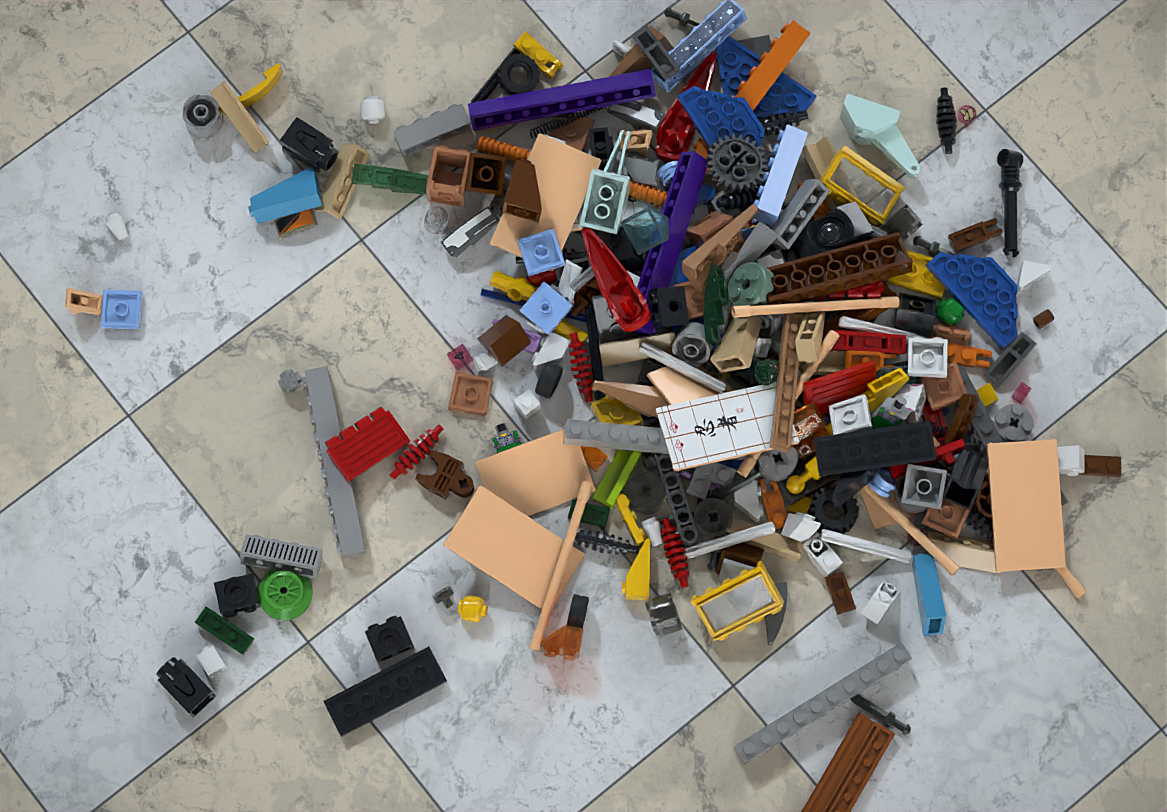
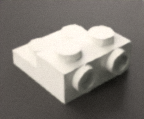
M919 336L909 338L907 375L913 377L946 378L947 339L940 337L924 339Z

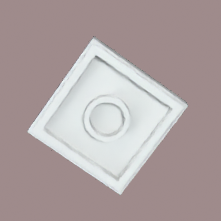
M865 394L828 406L833 435L873 429L868 400Z

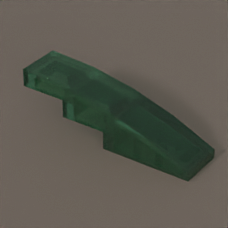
M354 164L353 184L371 185L372 188L391 189L392 192L427 195L428 175L394 168Z
M716 264L710 265L704 298L705 340L713 346L721 345L718 326L725 324L722 306L729 304L723 268Z

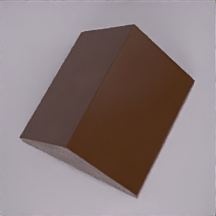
M507 315L477 338L502 367L531 344L521 324Z
M743 542L723 548L715 574H720L724 558L751 567H757V563L761 561L764 549Z

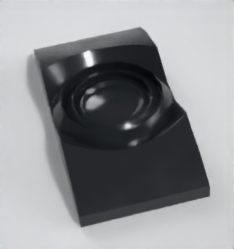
M855 201L836 207L824 217L808 222L793 242V246L800 258H805L849 246L873 234L874 231Z

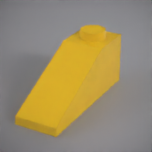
M646 538L626 575V582H622V594H625V599L649 600L650 539Z

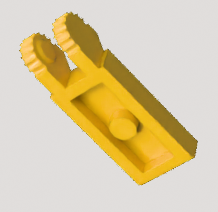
M619 494L616 499V506L635 545L640 548L644 544V539H646L645 533L642 528H638L636 524L638 521L634 511L630 512V502L626 495Z

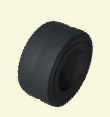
M548 362L538 379L535 393L550 399L561 379L563 368Z
M573 595L566 625L567 629L583 630L589 597Z

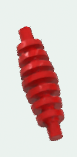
M577 332L570 333L571 344L568 347L569 349L573 348V351L569 352V356L575 355V359L570 360V364L577 363V366L572 367L571 371L579 372V374L573 375L574 379L580 378L581 380L576 382L577 386L582 385L579 393L584 394L586 403L593 401L592 386L589 383H593L594 380L593 378L588 379L587 376L593 375V371L586 372V368L592 367V364H584V361L590 360L589 356L583 357L582 355L587 352L586 349H581L580 347L584 345V342H580Z
M438 424L433 430L428 429L425 431L427 436L424 434L419 436L422 442L416 438L413 441L416 446L410 443L408 445L410 451L405 449L403 452L406 458L400 455L398 459L401 463L397 461L394 463L395 469L389 476L395 480L400 474L406 475L408 473L406 468L409 470L414 468L411 463L416 466L420 464L417 457L422 461L426 458L422 452L426 455L429 454L430 450L427 446L431 449L434 448L435 445L432 441L437 443L440 440L438 435L444 428Z
M665 518L662 520L664 528L661 530V535L665 536L662 538V542L667 543L663 546L664 551H668L665 553V558L669 559L667 562L668 565L672 566L670 568L671 572H677L673 575L674 579L680 581L681 588L689 587L687 577L690 575L689 570H686L688 563H683L687 561V555H683L686 550L685 548H680L683 546L682 541H677L680 539L679 534H674L677 532L676 527L671 526L669 518Z

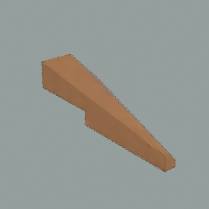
M651 25L648 27L667 52L674 49L663 34ZM635 44L610 76L652 69L653 66Z
M752 204L682 261L683 273L700 293L705 290L704 284L707 279H712L715 276L713 272L721 263H724L740 240L738 238L739 233L743 228L747 229L749 227L748 222L755 214H758L759 207Z
M595 380L592 384L593 391L599 390L607 394V398L612 400L616 398L624 402V406L650 418L652 416L658 418L656 408L669 406L655 386Z

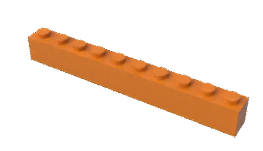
M794 20L790 25L786 23L780 31L782 33L779 39L777 37L774 38L769 45L772 49L769 53L764 52L758 60L761 62L757 68L753 66L747 74L750 76L748 81L745 82L743 80L737 88L739 93L736 95V98H745L752 111L811 34ZM699 138L693 148L696 149V153L706 159L707 155H709L707 154L709 147L704 139L701 140Z

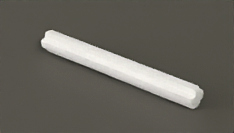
M845 316L840 317L838 325L842 328L859 332L906 335V343H908L909 338L916 336L926 339L925 336Z
M647 342L641 344L640 352L720 394L724 393L727 386L725 383Z
M768 522L685 548L686 552L684 555H687V559L769 535L776 531L773 522Z
M823 529L820 533L822 541L909 563L912 554L908 551Z

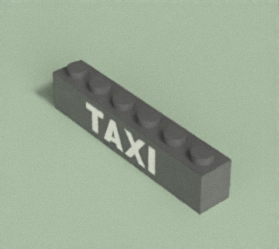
M962 368L959 371L967 393L975 394L979 398L969 431L982 456L988 459L987 444L990 442H1004L965 368ZM959 402L955 403L956 407L959 408Z

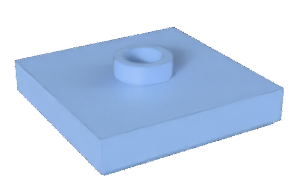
M554 228L517 239L528 276L565 266Z
M543 282L519 311L550 335L572 309L573 305L547 283Z
M104 290L101 328L140 329L142 291Z

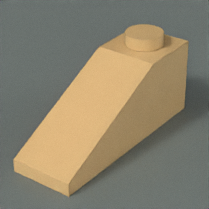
M824 312L805 313L795 340L798 362L805 361L811 363L818 361L822 345Z

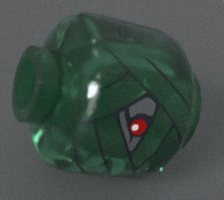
M771 358L757 363L754 367L756 381L764 386L777 382L779 362Z

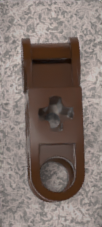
M429 452L428 457L435 461L438 470L433 475L425 474L424 476L417 474L415 480L429 492L447 500L450 492L462 498L470 497L474 492V484L470 476L462 473L464 463L441 452ZM465 483H467L468 488L464 487L463 489H461L460 485H465Z

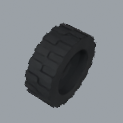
M513 54L511 57H507L499 66V71L497 72L498 83H500V87L507 94L516 95L531 92L537 86L540 79L539 67L530 56ZM520 66L526 70L527 80L524 83L516 84L511 80L510 71L513 67Z

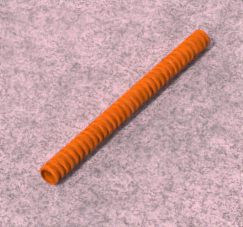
M485 136L480 137L477 145L478 152L483 151L484 154L488 152L489 155L494 154V156L507 157L506 160L510 159L511 162L520 159L527 160L530 154L529 149L524 150L522 147H513L512 144L507 145L506 142L502 143L500 140L497 142L496 139L491 140L490 137L486 138ZM630 181L629 196L632 199L637 198V201L642 200L644 203L647 201L648 204L653 203L654 206L659 205L660 208L664 206L667 197L666 191L661 192L660 189L656 191L655 188L650 189V186L645 187L643 184L640 186L639 183L636 182L634 184L633 181Z

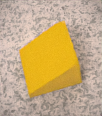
M990 383L976 390L985 408L997 403L998 397Z
M804 497L792 505L789 504L786 511L792 514H796V512L807 514L812 499Z

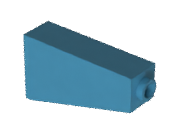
M310 167L251 197V206H248L251 217H255L258 224L322 206L319 181L314 168Z
M920 553L913 556L912 568L923 636L943 634L946 612L934 557L931 554Z

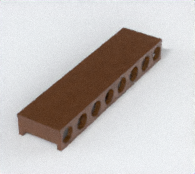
M900 233L889 234L768 267L767 269L774 274V277L771 278L773 291L767 293L765 298L768 305L809 301L911 273L913 260L908 256L900 239Z

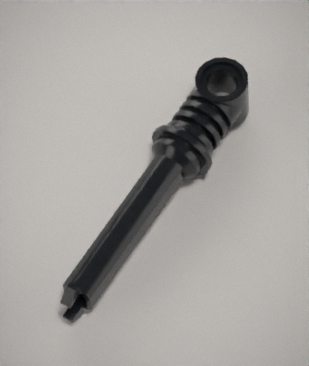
M1002 149L997 156V163L1001 167L1002 178L999 188L1004 193L1003 252L1007 256L1009 251H1013V257H1017L1019 251H1017V192L1022 187L1019 179V169L1024 159L1022 153L1009 149Z

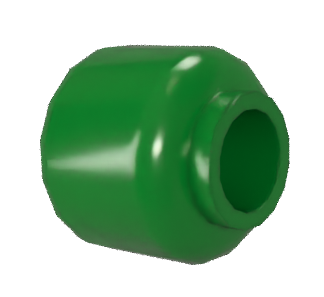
M943 298L936 306L938 308L936 316L948 326L952 324L954 326L957 325L965 315L963 314L964 307L954 298L947 300Z

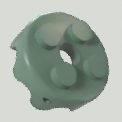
M755 262L742 264L733 272L728 283L730 301L735 306L768 305L765 297L767 293L773 291L771 278L774 277V274ZM751 282L750 287L746 289L747 283Z

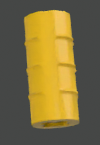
M562 319L552 331L570 341V333L577 332L580 342L583 341L585 344L588 339V334L576 328L573 324L571 325L565 319Z

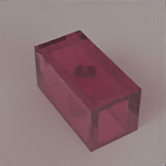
M1021 382L1011 397L1021 404L1032 388Z

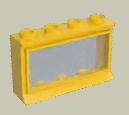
M846 145L837 150L819 180L830 190L827 196L834 198L835 202L840 206L856 201L869 224L877 228L884 224L900 194L906 188Z
M759 561L757 567L749 571L747 569L742 570L739 576L733 579H725L722 585L716 588L709 587L705 590L704 594L698 597L694 594L691 598V603L696 608L713 641L718 639L722 641L728 638L730 633L744 630L747 624L751 622L758 623L769 613L772 615L778 613L782 609L781 607H783L784 600L762 561Z

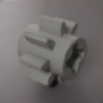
M292 369L281 373V379L278 380L282 391L287 390L288 393L297 391L301 387L299 383L303 382L299 372L294 373Z

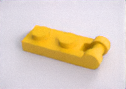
M526 31L512 45L521 54L528 55L531 59H534L539 67L538 70L549 79H552L555 76V72L561 70L564 66L560 60L550 54ZM547 62L552 65L550 68L545 66Z

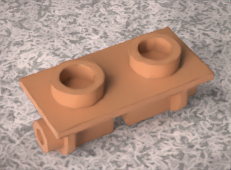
M934 322L930 339L940 337L947 339L949 343L967 346L971 332L967 328Z

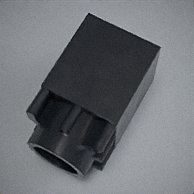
M298 117L295 118L280 139V143L283 145V152L305 166L313 167L317 173L320 172V168L325 171L329 170L339 154V151L332 144V139Z
M961 449L951 474L947 473L946 481L948 482L942 499L971 510L988 469V459L975 451Z
M175 657L171 658L156 673L159 677L157 681L193 718L216 697L214 692L181 658L179 660Z

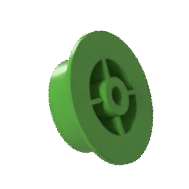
M271 570L262 578L258 587L260 606L266 614L278 620H291L302 615L309 607L313 595L312 585L308 577L299 576L290 571ZM287 590V593L282 594V591Z

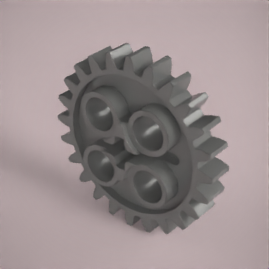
M732 134L731 139H729L725 135L723 140L718 138L717 143H713L712 147L709 148L707 153L709 155L706 157V161H708L706 168H710L708 174H714L711 180H718L717 186L724 184V190L731 187V192H733L737 188L738 192L741 193L742 188H744L748 192L750 187L754 189L756 183L760 184L761 178H764L766 174L767 159H764L765 152L759 153L761 146L755 147L756 141L750 143L749 137L742 140V135H740L736 139L735 135ZM744 152L747 153V154H745V155L742 157L741 161L738 162V160L740 159L741 155H742ZM736 164L733 170L730 172V174H726L728 171H730L732 165Z

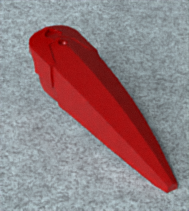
M710 53L705 58L681 93L693 86L710 91L717 54ZM677 98L659 125L656 136V156L667 163L678 161L681 152H688L696 132L695 125Z
M585 227L582 229L588 257L601 294L608 303L607 306L612 317L624 331L632 332L640 329L648 323L651 317L646 299L639 288H636L631 276L610 249L589 227Z

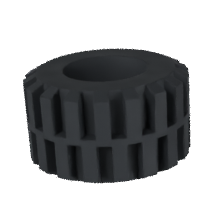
M830 485L826 489H820L814 495L808 511L811 516L815 517L814 521L821 523L817 532L821 533L823 529L841 534L849 532L859 515L857 498L852 496L842 504L845 516L841 520L834 521L824 515L822 508L826 503L833 502L832 495L836 485L834 488Z

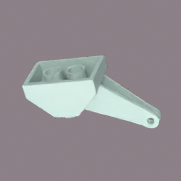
M847 94L840 119L851 139L860 145L874 144L909 177H917L920 172V165L896 126L901 111Z
M624 130L620 131L604 171L592 169L580 221L581 226L613 234L618 233L626 210L630 189V177L623 176L622 172L631 132H627L624 140L618 174L611 173L621 148Z

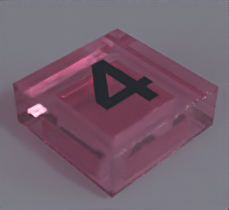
M463 344L447 353V357L457 371L473 361V358Z

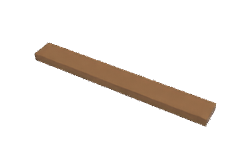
M786 313L783 316L770 448L787 453L791 448L799 370L795 340L804 318L803 313Z

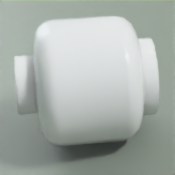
M379 96L365 97V100L361 102V118L368 120V124L379 123V120L385 117V103Z

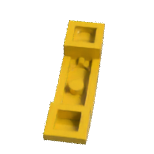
M277 63L263 72L265 80L238 97L245 108L262 99L274 88L283 73L281 65ZM219 106L221 113H225Z

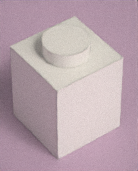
M529 389L514 400V407L525 421L541 410L540 402Z
M214 645L212 647L206 646L199 651L200 654L197 655V658L210 679L228 669Z

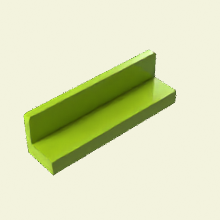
M618 450L598 486L593 500L613 510L618 495L625 488L643 452Z

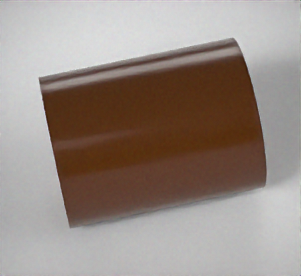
M1049 309L1033 318V322L1038 329L1054 321V316Z

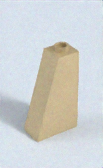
M758 315L732 319L710 359L721 373L750 367L762 323Z

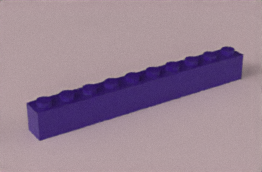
M651 69L468 103L472 130L478 131L656 97Z
M695 151L681 152L638 282L637 287L646 299L650 312L648 290L669 287L707 170L706 164L708 161ZM649 320L647 324L635 330V332L642 335H653L655 328H653L651 320Z

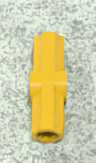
M496 270L490 280V286L506 292L513 301H528L538 289L531 286L530 282L524 277L518 276L515 279Z

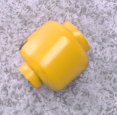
M467 595L460 599L458 614L463 620L477 623L483 617H486L488 606L485 605L483 598Z

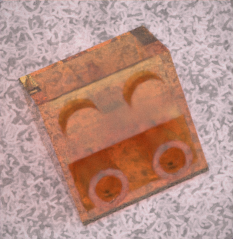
M814 402L794 411L793 425L799 438V444H794L793 447L796 449L798 457L802 459L815 452L813 438L832 434Z
M563 626L541 641L540 651L547 657L560 655L565 660L575 661V658L579 659L584 629Z

